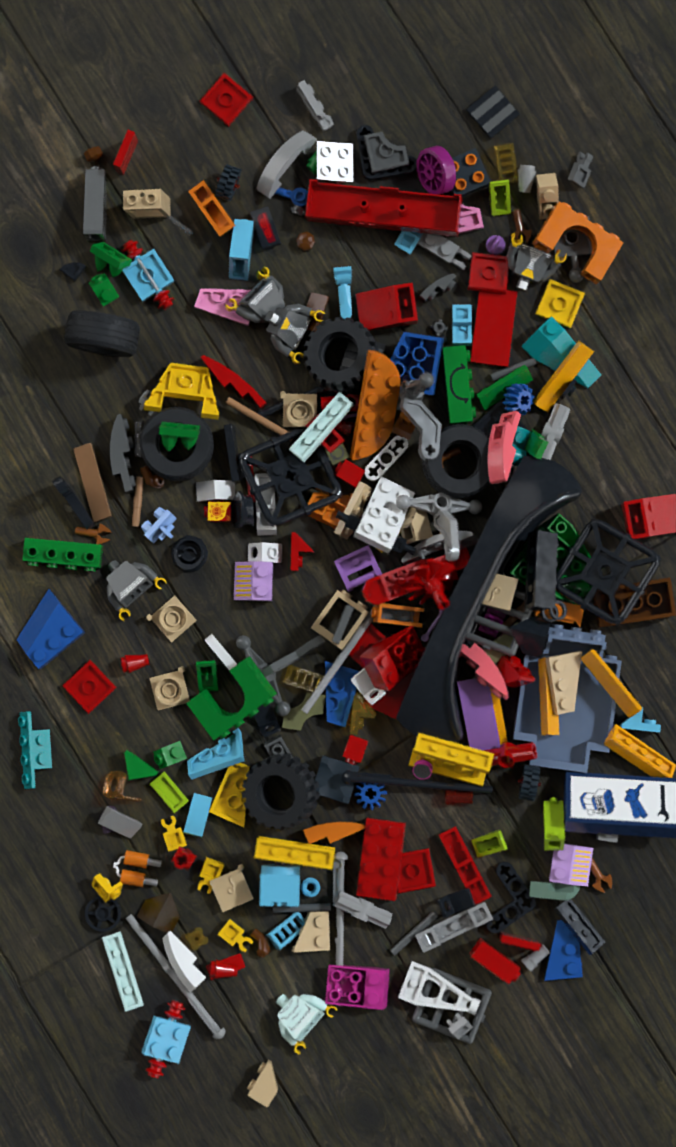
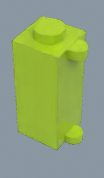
M552 797L550 801H544L543 805L544 850H564L563 801H557V798Z

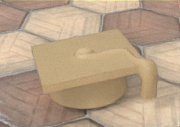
M285 391L280 392L281 399L283 398V427H306L305 425L317 416V394H286Z
M496 574L482 604L510 611L518 579Z
M175 595L152 616L150 614L146 616V619L148 621L152 620L171 642L197 621Z
M183 666L179 667L178 671L149 678L157 710L178 706L190 701L183 675L185 671Z
M239 864L238 869L209 881L222 912L254 899L242 873L244 869L243 864Z

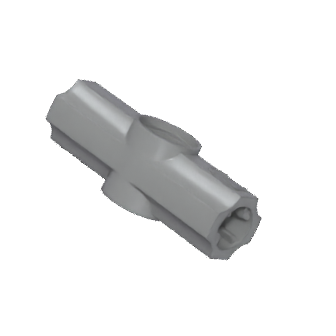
M555 403L549 420L545 423L541 435L549 443L542 458L551 460L555 447L561 439L564 424L570 413V409L564 405Z
M339 890L334 899L333 906L347 911L352 916L365 922L369 921L385 929L391 922L392 913L376 907L373 903L360 897L356 898Z

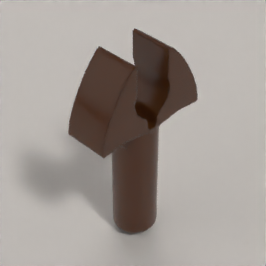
M515 209L513 210L516 227L514 239L518 240L520 233H522L527 245L531 236V230L523 228L520 210Z

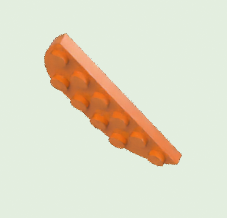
M368 350L350 452L352 460L368 457L378 451L388 440L394 425L400 391V375L395 364L387 356L373 350Z

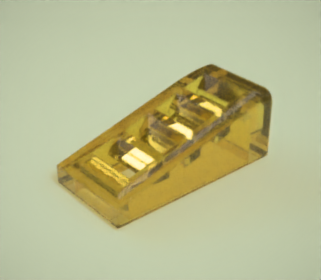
M513 142L494 145L499 181L509 179V183L517 182L518 172ZM510 149V153L499 154L501 150ZM511 157L510 161H500L501 158ZM512 165L513 168L502 170L501 166ZM505 173H514V176L503 178V174Z
M289 665L283 683L314 692L315 689L311 688L314 678H318L316 689L324 675ZM295 670L296 675L294 681L292 682L290 681L292 671ZM300 672L304 673L301 684H298ZM307 675H311L308 686H305Z

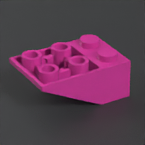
M328 965L325 1004L380 1010L387 1008L390 969L367 966Z

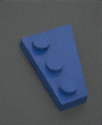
M325 661V675L333 663ZM340 666L326 686L327 722L342 727L346 726L357 690L356 686L351 682V678L360 671Z
M557 920L544 981L583 977L579 941L562 920Z

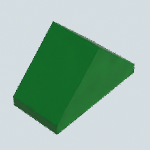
M196 662L199 692L205 689L208 691H218L217 662Z
M125 751L129 780L155 776L159 773L158 770L131 751Z

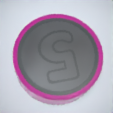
M418 760L414 763L413 774L415 777L428 779L432 774L433 767L430 762Z

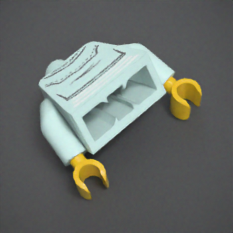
M282 994L276 1001L282 1008L277 1015L280 1019L278 1024L281 1035L291 1046L294 1045L297 1054H301L297 1049L298 1046L301 1045L306 1049V1045L302 1040L326 1013L329 1017H334L328 1011L330 1008L337 1010L334 1005H327L325 1001L313 995H294L289 999L286 995Z

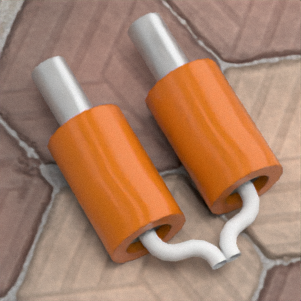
M126 850L125 856H121L118 862H114L113 868L116 869V874L121 877L120 881L122 884L142 888L144 884L157 886L158 880L146 878L145 873L123 869L120 874L119 868L116 865L120 864L121 860L124 859L125 865L147 868V865L161 867L162 861L150 859L149 854Z

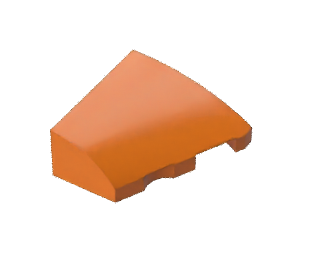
M314 492L308 502V505L315 503L319 500H322L324 498H327L330 495L324 494L322 492ZM353 493L342 495L341 499L311 512L308 516L336 529L340 519L335 518L338 510L344 513Z

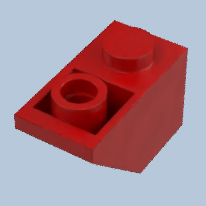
M501 656L497 668L506 686L520 687L535 681L530 670L524 667L518 657Z

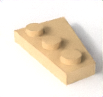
M578 650L545 658L554 715L575 711L582 651Z

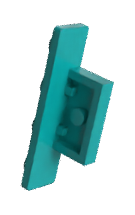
M20 712L18 724L21 727L19 743L22 747L20 759L23 766L22 783L24 789H35L34 769L52 768L50 729L32 731L31 712Z

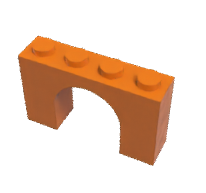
M559 201L553 207L532 244L548 254L554 249L564 231L578 230L583 232L591 242L592 253L580 275L597 284L603 279L623 242L620 241L617 235L609 234L603 230L604 228L600 224L589 221L586 215L572 210L569 204Z

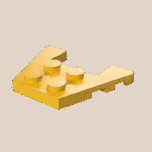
M170 363L159 379L158 385L152 390L151 396L144 403V410L161 412L164 396L203 401L201 418L219 419V411L207 367Z

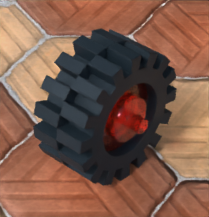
M228 164L225 165L221 178L218 177L217 179L219 184L217 185L215 197L231 202L236 188L239 189L240 186L238 183L241 169Z
M524 764L521 779H518V783H520L519 799L535 801L537 787H541V783H538L540 767Z

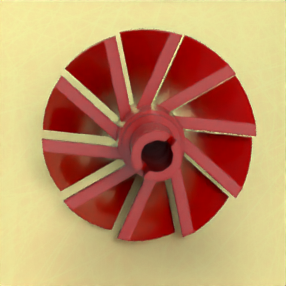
M442 558L440 561L428 559L427 564L420 563L419 566L412 568L413 571L418 573L419 577L413 575L404 579V583L417 582L404 589L405 593L417 590L408 599L412 601L425 593L419 604L425 603L431 597L434 598L439 609H445L442 602H444L447 608L450 602L446 598L444 590L446 589L450 592L453 588L454 580H458V574L453 563L446 560V558Z

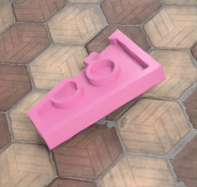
M200 289L194 307L249 326V320L236 314L235 310L232 312L227 311L225 304L233 307L234 304L229 301L230 298H233L239 306V301L251 290Z

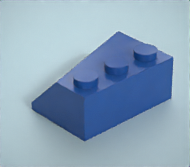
M409 332L402 334L390 358L398 369L400 388L404 380L419 379L421 374L430 373L434 377V383L431 387L425 388L424 394L435 395L444 338Z
M48 589L18 636L17 641L36 667L42 669L85 634V631L53 592Z

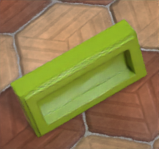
M165 771L150 783L173 813H176L189 802Z

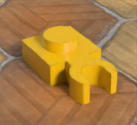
M174 815L171 816L172 824L170 825L165 823V819H161L162 826L168 831L162 833L168 852L176 850L180 846H187L182 828H175L176 818Z
M208 857L205 858L199 874L204 879L199 881L198 890H201L203 885H207V893H211L212 887L209 881L220 877L224 863Z
M231 919L228 920L218 933L220 937L232 946L237 942L243 952L247 951L243 946L244 941L253 943L250 937L242 936L245 930Z

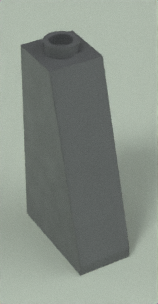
M96 166L85 170L83 235L87 241H106V171L102 167Z

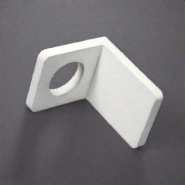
M249 543L248 562L281 563L282 544ZM255 547L258 550L256 558H254L253 556V550Z
M365 668L351 678V682L370 705H373L386 694L384 690L373 686ZM378 691H379V693H378L377 696H375L374 698H371V696H372L375 692H378Z

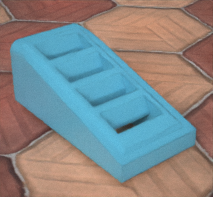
M294 912L266 935L277 950H281L299 934L301 927L299 928L295 924L294 918L301 924V927L304 926L305 918L300 912ZM288 923H289V924L293 927V929L295 930L294 933H293V932L290 930V928L287 926ZM282 928L286 931L289 937L286 938V936L282 933ZM276 933H277L278 936L282 939V942H281V943H280L279 940L276 938V936H275Z

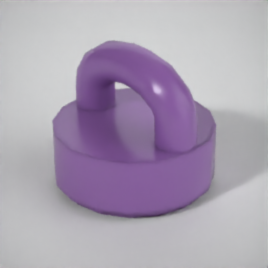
M497 235L489 237L486 243L487 251L492 255H499L503 252L505 248L503 238Z

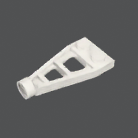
M414 961L411 962L398 997L415 1005L466 1011L473 1015L476 1014L480 1000L470 997L431 968ZM426 980H432L439 985L440 993L437 997L429 998L422 995V989ZM446 989L458 995V1000L455 1004L442 1001V996ZM471 1001L470 1007L467 1008V1003Z

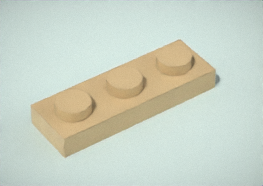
M359 481L344 513L347 515L354 513L361 517L363 507L371 497L372 488ZM340 520L334 533L347 540L354 530L346 527V522Z

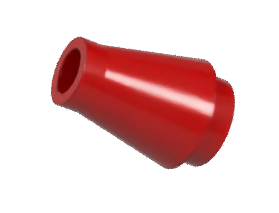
M147 654L124 655V657L120 658L123 673L128 672L129 674L149 665Z
M217 959L210 961L209 976H212L214 979L237 977L238 965L229 964Z

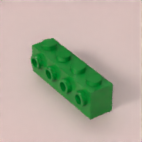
M25 538L22 561L27 562L28 566H39V563H44L49 568H58V565H65V569L77 570V567H85L84 571L96 572V568L101 569L103 546L100 544Z

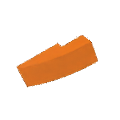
M204 180L188 191L220 237L235 227V224Z
M336 821L317 824L305 828L303 831L309 844L325 837L328 838L331 844L365 829V825L357 822Z

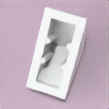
M228 480L196 482L197 502L233 500L235 496V483Z

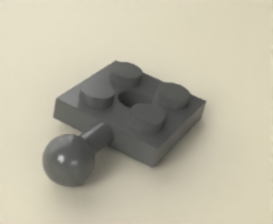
M567 230L563 232L554 247V257L559 249V257L562 258L567 253L566 258L570 257L572 268L569 271V279L574 283H578L583 279V276L580 275L582 270L579 268L578 256L591 255L592 246L589 238L583 232ZM575 233L577 241L569 242L567 234Z

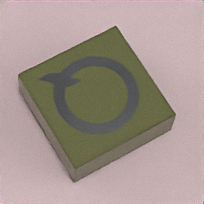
M343 443L331 454L325 449L333 466L340 461L342 462L350 458Z

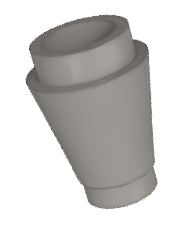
M520 165V169H518L519 192L530 193L537 172L535 171V166Z

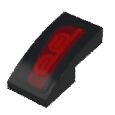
M269 207L250 212L262 249L266 250L281 245Z

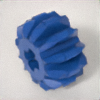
M515 383L511 387L506 388L507 394H503L505 400L502 402L506 405L505 410L509 412L517 410L521 416L531 411L530 406L534 405L532 399L535 397L532 395L533 389L522 383Z
M362 783L363 788L356 785V789L361 790V793L356 792L354 796L362 797L357 800L358 804L363 800L365 801L362 808L365 809L367 803H370V810H373V803H376V806L379 808L381 805L378 800L386 801L385 798L380 797V794L385 795L387 791L379 790L385 786L384 784H380L377 787V784ZM368 788H372L376 792V796L373 795V799H369V796L365 795V791L368 792Z

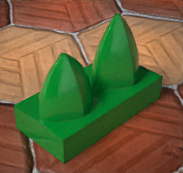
M105 242L91 246L90 252L95 254V266L98 272L109 263L111 275L115 277L122 272L123 268L131 265L132 259Z
M161 422L159 434L167 451H170L175 446L178 436H180L184 447L190 449L196 443L200 433V425Z

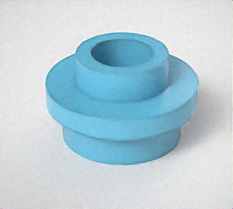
M306 878L301 884V891L307 897H314L320 891V884L315 878ZM313 884L314 890L309 891L307 885Z

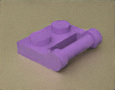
M369 545L334 561L348 592L353 591V588L365 583L367 580L382 574ZM372 565L373 571L349 581L347 576Z

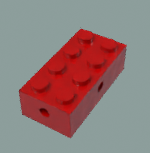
M366 818L357 896L393 901L397 899L406 822Z

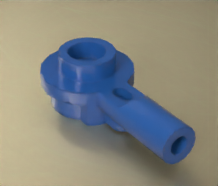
M278 188L274 193L290 198L296 206L302 207L307 204L308 191L304 188H296L294 191Z

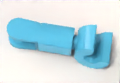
M351 266L333 268L335 283L340 285L338 286L340 315L344 320L352 316L350 285H348L352 281Z

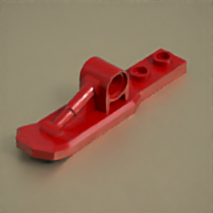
M467 547L459 549L457 561H450L455 566L456 571L465 568L470 559ZM445 555L435 558L434 560L440 561L442 558L446 557ZM428 559L418 560L367 580L362 589L365 601L377 606L414 592L409 591L405 593L404 589L417 582L404 583V579L413 575L419 577L418 573L413 571L412 568L419 566L420 563L427 564Z

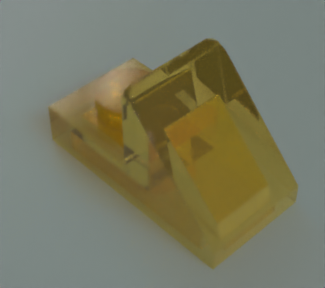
M358 692L355 693L353 698L350 734L358 735L359 730H363L364 718L361 717L375 718L376 716L374 709Z

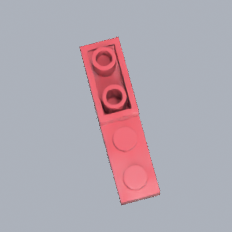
M517 410L501 414L499 423L492 425L488 445V475L491 484L505 482L508 479L516 449L512 444L521 417Z
M476 643L471 648L463 644L459 658L463 656L471 668H478L475 672L477 682L484 687L486 685L492 689L491 692L499 699L503 697L507 700L509 696L505 682L491 658Z

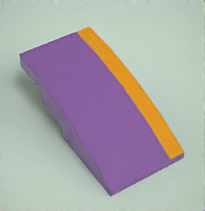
M477 678L457 682L469 747L478 750L500 748L502 743L508 742L500 699L491 692L492 689L486 685L484 687L478 683Z

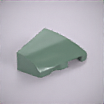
M530 881L529 897L570 900L579 892L580 886Z

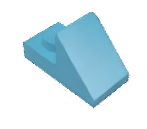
M643 707L640 712L632 717H628L620 724V727L624 729L659 733L661 725L656 724V720L645 719L644 723H642Z

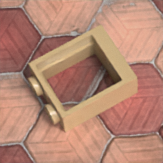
M162 189L123 191V210L133 219L170 217V198Z
M345 590L341 592L336 591L311 627V629L341 650L344 649L369 613L366 610L368 607L360 601L357 603L352 601V595ZM338 597L362 613L344 640L340 641L339 645L332 641L334 634L320 625Z

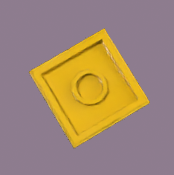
M549 279L535 315L546 320L552 316L560 325L571 329L585 293Z

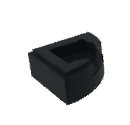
M74 262L65 264L59 270L76 282L86 269V265Z

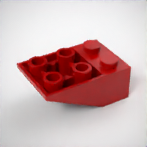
M413 283L392 285L355 294L359 322L368 331L418 323Z
M676 494L642 498L621 503L626 533L632 535L631 538L638 540L676 533Z
M409 626L371 646L359 658L373 686L377 689L389 691L418 666L425 650L414 627Z

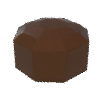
M96 146L85 151L84 156L87 162H95L103 156L100 146Z
M309 232L300 233L296 239L298 248L303 251L311 250L315 245L314 236Z

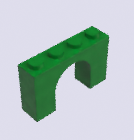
M250 656L229 670L242 687L245 695L244 705L239 712H228L222 709L207 689L186 703L213 741L218 737L222 740L230 734V728L234 726L237 729L245 723L243 720L245 717H253L259 712L257 708L261 705L266 707L274 701L272 697L277 694Z

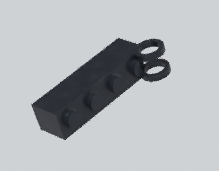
M537 530L528 533L524 609L540 611V615L545 622H553L563 619L567 614L566 605L562 601H556L555 597L557 585L556 568L558 565L557 549L559 545L558 534ZM555 604H559L562 608V615L558 617L559 612ZM548 609L552 619L546 617L545 610Z

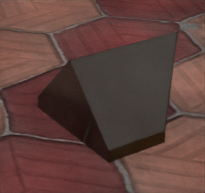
M171 892L146 899L137 915L138 918L150 926L166 933L169 931L173 932L180 918Z

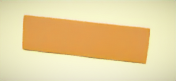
M578 341L533 400L534 405L549 412L594 351L581 341Z
M594 649L589 650L581 657V661L627 717H632L642 710L639 703Z
M546 657L538 658L541 735H559V715H554Z
M617 724L613 726L604 742L605 746L651 777H673L676 764Z

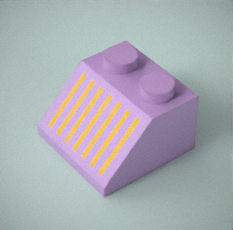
M235 562L234 600L272 602L273 562Z
M564 843V850H554L549 881L588 886L593 848Z

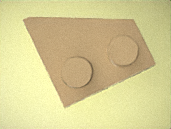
M329 911L308 912L304 920L305 924L301 927L298 934L299 938L296 945L293 946L292 952L330 950Z

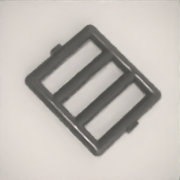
M515 590L514 597L525 601V593ZM483 605L521 619L520 622L529 619L533 610L528 609L521 612L510 608V611ZM477 613L465 639L482 645L483 649L488 651L492 649L511 657L514 656L519 646L515 637L509 648L470 633L475 622L514 637L509 627L478 616Z
M432 968V970L453 985L465 988L463 992L470 996L472 991L483 995L471 1024L473 1028L469 1030L468 1035L464 1034L460 1039H457L448 1027L439 1024L444 1011L443 1008H436L432 1021L421 1017L424 1006L420 1005L416 1006L412 1021L467 1044H472L480 1023H483L486 1015L484 1012L492 994L491 990L439 969ZM426 980L422 990L424 997L429 996L434 981ZM446 989L444 991L442 1001H448L451 990ZM456 1010L455 1014L458 1013L462 1017L464 1011ZM454 1015L452 1023L458 1021L456 1015Z

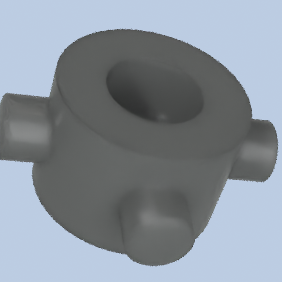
M294 205V207L290 208L291 213L296 216L302 217V215H305V209Z
M441 319L434 325L431 324V328H433L436 336H440L441 333L448 329Z

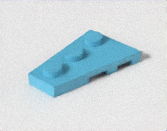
M239 728L233 731L234 734L227 739L218 740L219 744L213 748H206L187 760L188 775L191 780L244 761L242 732Z

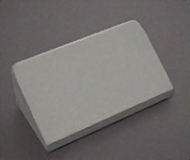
M106 806L98 824L130 839L143 825L138 820Z

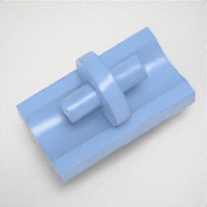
M158 507L153 514L158 520L154 524L145 521L141 526L145 533L144 535L153 544L158 539L162 541L166 536L170 539L173 538L170 532L174 528L172 524L177 519L169 510Z

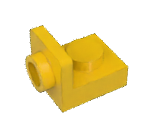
M99 873L93 878L91 886L107 902L110 899L115 900L120 896L123 884L120 881L111 887L110 881Z

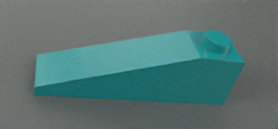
M551 316L521 347L534 360L556 371L576 343ZM588 359L574 379L577 381L576 383L589 388L601 376V373Z

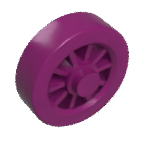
M433 146L423 149L419 153L417 173L424 189L430 194L438 195L450 192L456 182V168L448 151L441 146Z

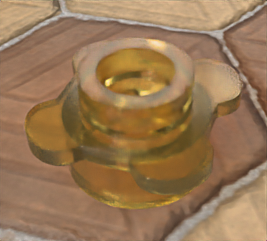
M197 927L195 931L187 933L185 936L193 950H198L199 946L208 943V938L202 933L203 929Z

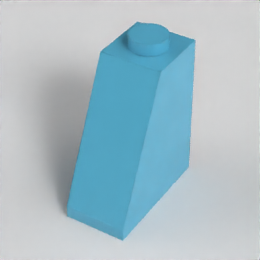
M235 219L229 254V278L248 280L254 221Z

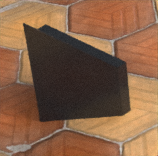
M532 616L509 627L523 654L542 658L551 622H545L541 618Z

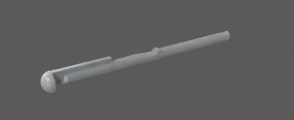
M372 609L340 655H338L301 711L308 714L373 621L371 617Z
M337 852L334 855L333 902L339 890L344 892V860L348 859L347 854L344 852ZM336 908V965H343L344 911Z
M132 914L126 918L128 923L214 1035L212 1037L214 1039L223 1038L225 1028H219L192 992L190 993L182 984L171 964Z

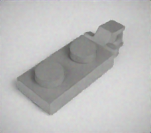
M305 80L298 83L297 91L322 131L324 132L333 127L334 124L331 117L325 115L322 103L315 99L313 95L314 90L311 85L306 84Z

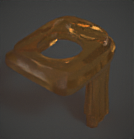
M111 771L106 775L103 794L107 798L112 800L127 799L137 802L142 800V798L123 796L127 777L126 773ZM116 778L117 788L112 792L111 783Z

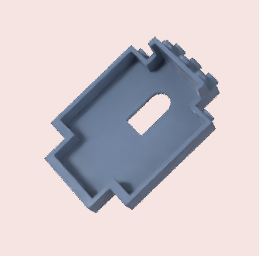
M552 624V627L549 628L542 658L578 650L582 651L583 656L589 650L594 649L616 677L620 678L622 661L617 660V656L606 655V658H603L607 642H605L606 635H602L601 631L590 629V633L582 632V628L571 627V630L563 629V625ZM524 654L523 665L530 670L535 681L519 687L512 739L535 743L537 759L529 760L528 765L587 773L590 750L610 752V748L605 746L604 742L613 728L616 702L581 661L575 711L559 715V735H541L538 658Z

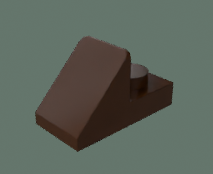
M401 412L392 432L409 440L415 430V426Z

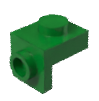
M105 273L94 276L92 281L89 282L103 307L119 297Z
M180 741L153 751L154 761L160 769L187 759Z

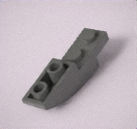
M118 414L113 425L110 440L111 468L114 477L121 475L124 490L126 493L134 492L133 487L136 486L134 475L130 476L128 468H131L129 456L125 457V454L132 453L131 448L134 447L132 437L127 435L126 429H129L127 418H123L122 414Z

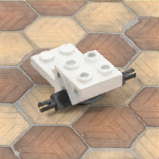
M382 476L362 517L354 513L347 515L338 510L335 518L346 522V527L355 531L353 537L386 553H389L391 549L398 553H401L403 550L413 556L417 549L406 544L407 540L398 536L408 509L401 510L396 505V499L400 495H407L410 499H413L415 493Z

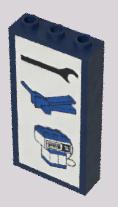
M566 772L564 779V831L676 838V778Z

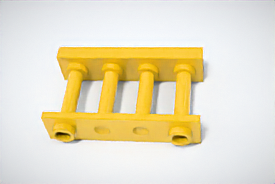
M418 733L408 766L413 767L416 761L426 760L433 767L432 773L483 787L485 776L489 774L494 754Z
M259 836L257 838L255 858L332 869L335 847Z

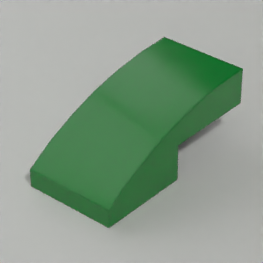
M531 429L524 448L533 457L541 459L549 442L540 433Z

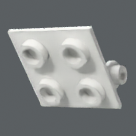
M317 141V179L337 181L338 184L353 182V144Z

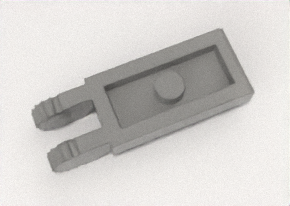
M423 233L417 243L448 264H453L461 270H464L466 266L454 259L456 253L464 259L470 260L472 257L468 252L460 249L458 245L441 235Z

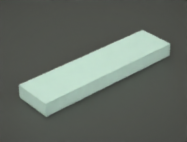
M338 392L289 448L290 452L302 462H305L351 410L354 403Z
M121 931L102 937L125 1012L144 1006Z

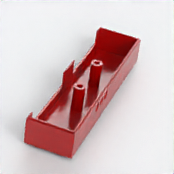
M310 179L305 218L310 222L458 237L462 194L448 196L399 191V188L380 186L379 188L320 183L317 180Z

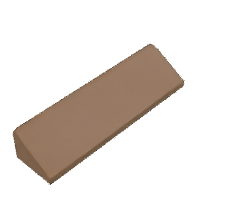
M92 443L74 448L93 521L97 522L111 518L110 506Z

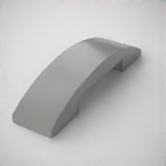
M301 131L287 140L266 165L256 190L270 199L281 186L280 177L300 152L306 154L317 139L307 132Z
M458 531L460 549L478 543L477 537L472 532ZM438 534L420 542L414 547L417 548L414 555L406 553L401 559L402 563L408 565L425 559L424 556L445 549L444 536Z
M482 902L421 931L415 936L424 953L470 929L493 920V917L486 903Z

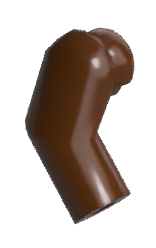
M148 466L140 468L145 483L148 486L154 488L164 486V478L152 474Z
M255 928L250 936L258 942L257 955L263 958L270 952V941L267 936Z

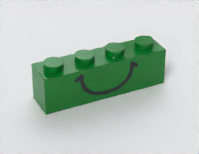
M466 345L443 347L442 356L449 425L472 423L473 418H476V409L471 405V399H474V389L470 388L469 380H472V370L468 369L467 362L470 361V350H466Z

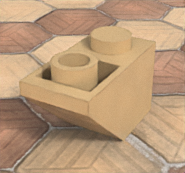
M555 173L536 175L540 219H547L553 207L559 202L558 182Z
M409 507L400 529L402 538L407 540L406 544L424 541L432 537L433 534L427 512Z
M269 1059L267 1063L262 1062L257 1070L259 1076L256 1080L252 1079L247 1087L250 1090L248 1096L267 1108L278 1091L273 1064Z

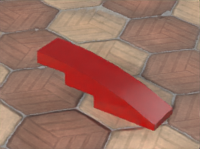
M205 355L201 356V360L225 389L232 385L242 399L250 395L260 409L267 405L255 389L238 374Z
M456 826L439 834L465 888L470 889L475 905L491 898L492 896Z

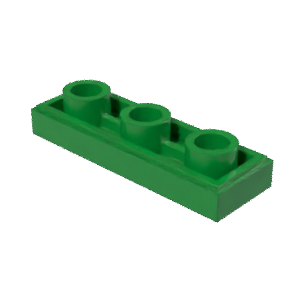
M524 364L476 395L481 406L486 410L505 398L503 394H507L506 388L511 387L515 383L528 384L533 381L529 369Z

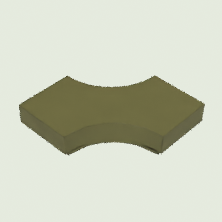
M306 693L304 701L299 706L291 708L290 712L284 716L282 728L301 731L304 722L309 717L323 714L326 695H320L308 714H306L301 709L312 695V693Z

